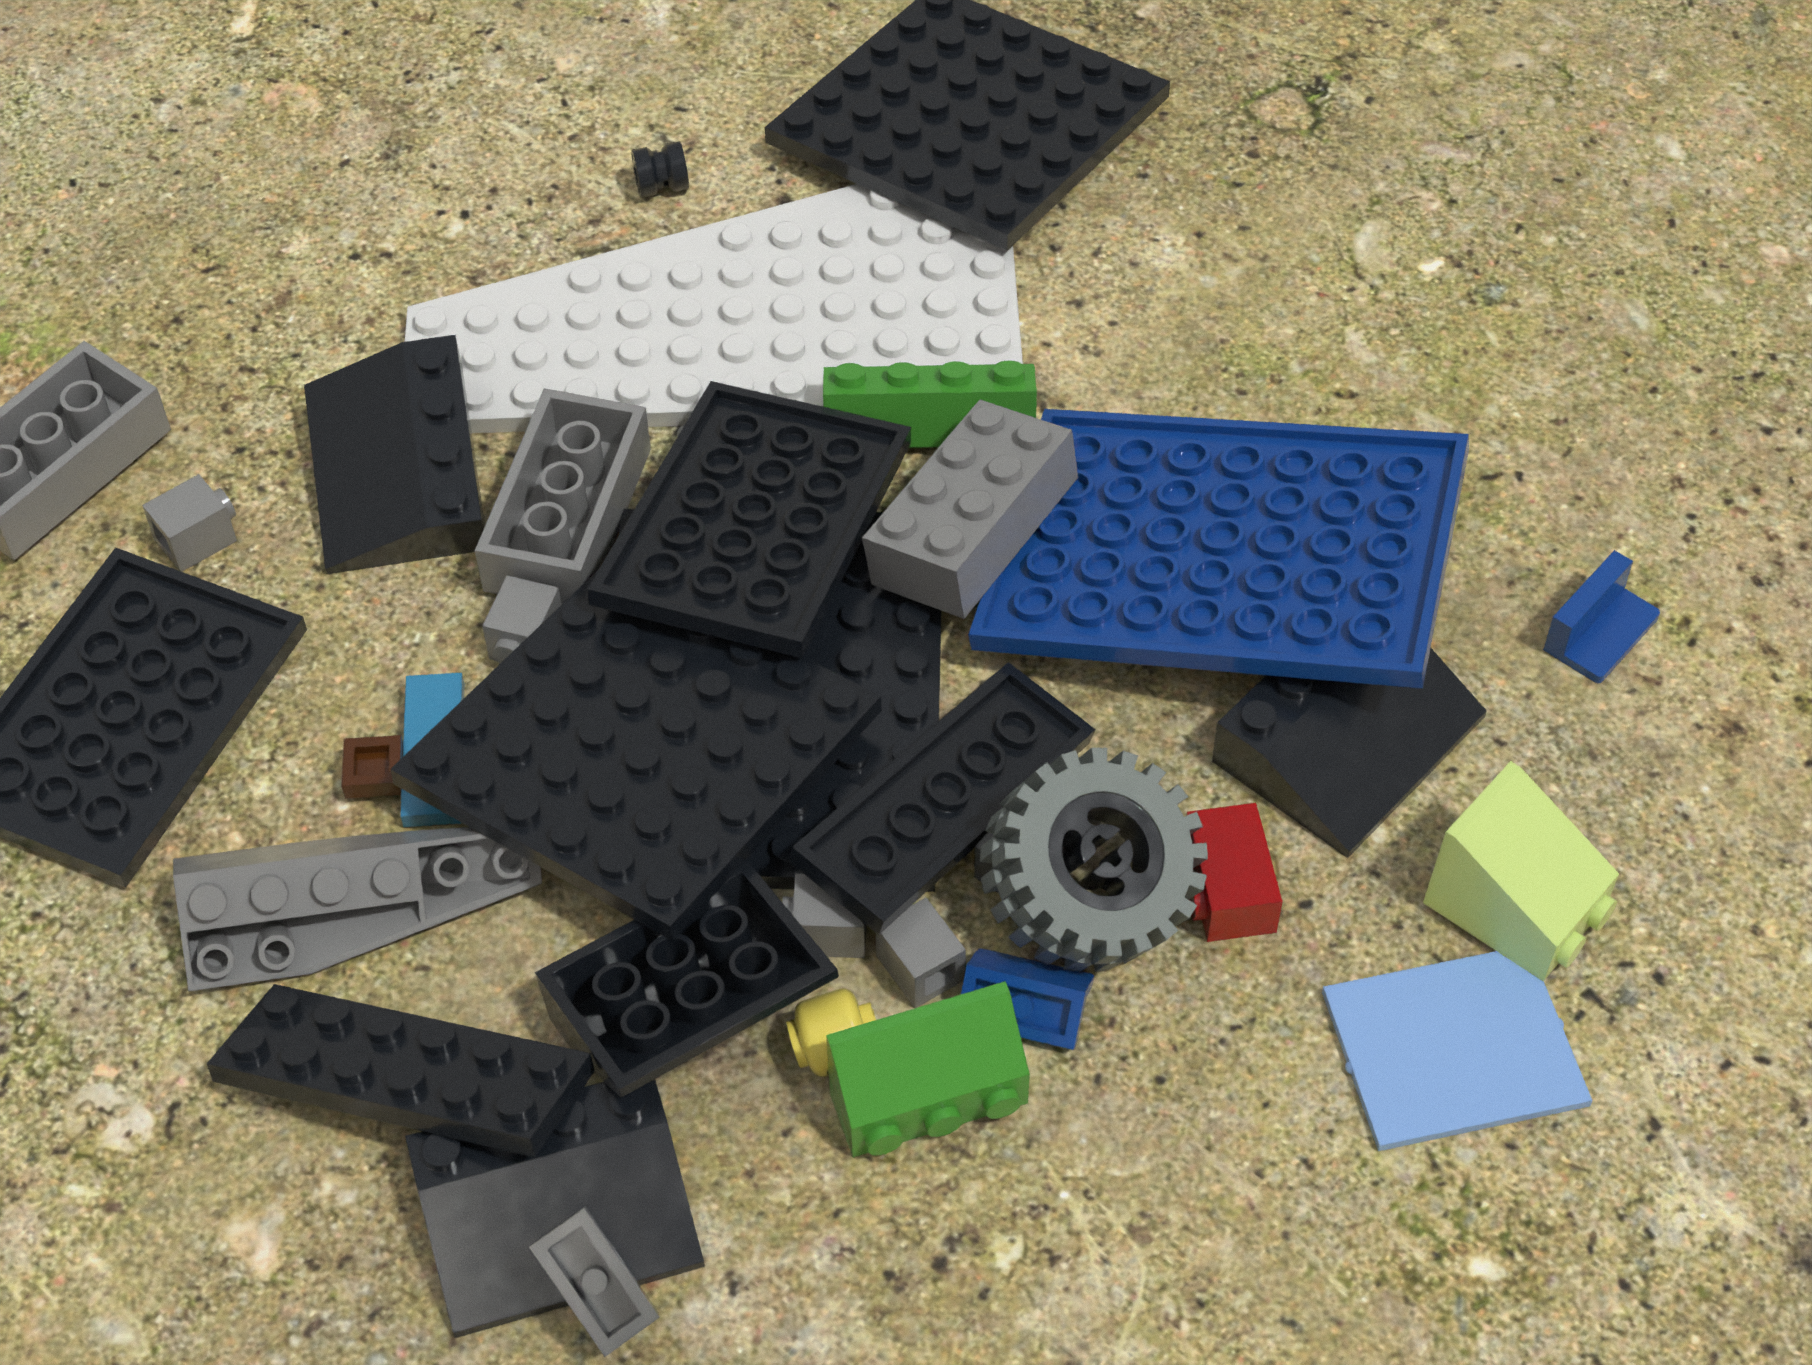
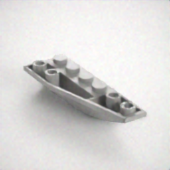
M470 827L349 836L173 859V879L188 991L312 974L542 884L540 866Z

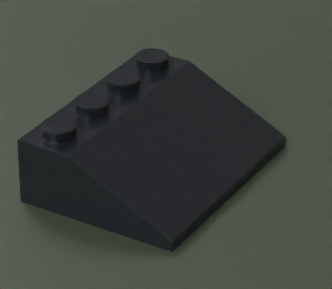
M456 335L401 342L304 385L324 564L327 574L475 552L484 530L485 522L463 367Z
M1432 648L1430 649L1423 689L1266 675L1217 722L1212 762L1349 858L1485 718L1487 710Z
M747 860L743 862L672 941L636 920H632L535 972L549 1018L571 1049L591 1053L594 1073L620 1097L631 1093L839 977L838 969Z
M655 1079L623 1097H620L604 1081L585 1086L535 1158L424 1131L405 1136L455 1338L569 1306L529 1247L585 1206L640 1285L705 1267L671 1133Z

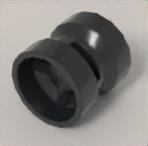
M680 141L664 144L661 152H657V150L651 151L647 147L631 150L634 176L640 198L654 196L660 189H664V186H668L673 192L689 189L687 166Z

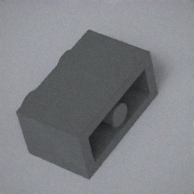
M586 1206L529 1247L604 1357L660 1318L659 1312Z

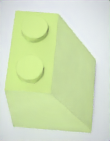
M1510 761L1445 832L1423 903L1538 979L1544 981L1558 964L1566 968L1571 965L1586 942V937L1583 934L1589 927L1599 931L1607 922L1617 905V901L1610 896L1619 873L1520 766Z

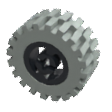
M1090 748L1079 758L1076 750L1060 755L1050 765L1048 762L1010 792L1000 803L1003 807L991 817L985 830L994 835L981 846L980 862L992 863L993 869L981 877L984 894L998 891L1002 900L990 910L998 924L1009 916L1013 919L1018 928L1009 938L1019 948L1032 940L1038 943L1040 946L1034 958L1047 965L1060 957L1065 958L1064 970L1078 972L1094 964L1095 972L1112 969L1122 962L1126 964L1168 940L1179 931L1175 926L1188 920L1197 907L1196 904L1188 899L1204 890L1207 875L1193 872V868L1207 860L1208 853L1207 843L1192 844L1191 834L1202 828V823L1197 811L1185 817L1180 811L1178 804L1188 798V796L1179 784L1168 792L1158 784L1166 773L1154 763L1142 772L1134 769L1138 758L1136 754L1122 751L1110 761H1107V748ZM1088 819L1097 820L1105 824L1094 826L1089 823ZM1118 832L1125 842L1110 851L1100 861L1098 867L1076 882L1070 873L1087 862L1095 854L1098 847L1110 840ZM1063 845L1065 846V849H1066V850H1065V853H1064V856H1063V854H1062V846H1063ZM1101 888L1106 891L1108 896L1097 895L1087 890Z

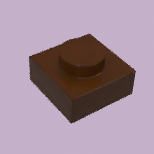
M401 735L344 739L341 787L345 799L401 795L402 789L393 784L390 771L403 757V740Z

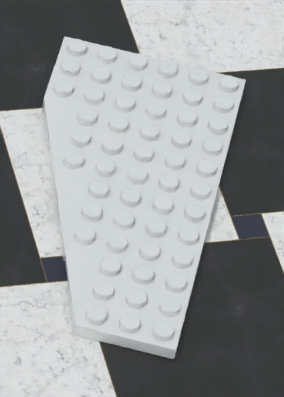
M859 184L408 306L405 342L456 335L463 367L472 433L526 431L544 388L646 407L648 427L685 425L710 381L823 406L824 367H837L845 363H855L861 366H890L899 362L924 366L943 365L953 361L964 362L969 365L997 364L1008 360L1023 364L1013 246L1006 251Z

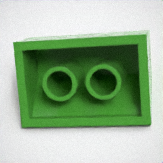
M1006 981L826 1035L830 1096L853 1158L867 1153L871 1155L887 1154L897 1149L903 1142L925 1135L931 1137L945 1136L956 1131L964 1123L986 1116L991 1119L1003 1118L1017 1111L1020 1106L1028 1104L1030 1073Z

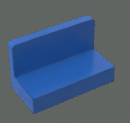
M1615 550L1553 616L1543 649L1595 683H1602L1657 622L1660 614L1658 608L1625 589L1633 561Z
M979 948L967 963L961 994L1006 981L1021 1038L1074 1050L1078 1042L1085 1002L1092 988L1094 975L1082 971L1064 970V967L1047 965L1043 962Z

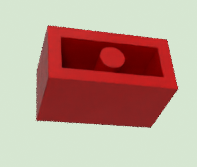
M1248 803L1188 811L1187 815L1197 811L1203 826L1191 834L1192 844L1207 843L1208 859L1193 868V872L1207 875L1204 890L1188 899L1197 905L1191 917L1193 921L1202 920L1207 942L1277 933L1283 901L1257 804Z

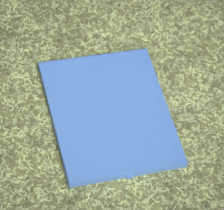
M1497 951L1323 986L1322 995L1346 1059L1345 1068L1352 1076L1378 1151L1591 1106L1592 1098L1563 1030L1564 1023L1557 1015L1544 981Z

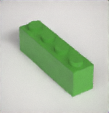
M1008 360L997 364L969 365L964 362L953 361L943 365L924 366L899 362L890 366H861L855 363H845L837 367H824L823 407L910 426L911 444L909 448L940 447L979 400L1036 418L1037 388L1034 364H1021L1017 361Z

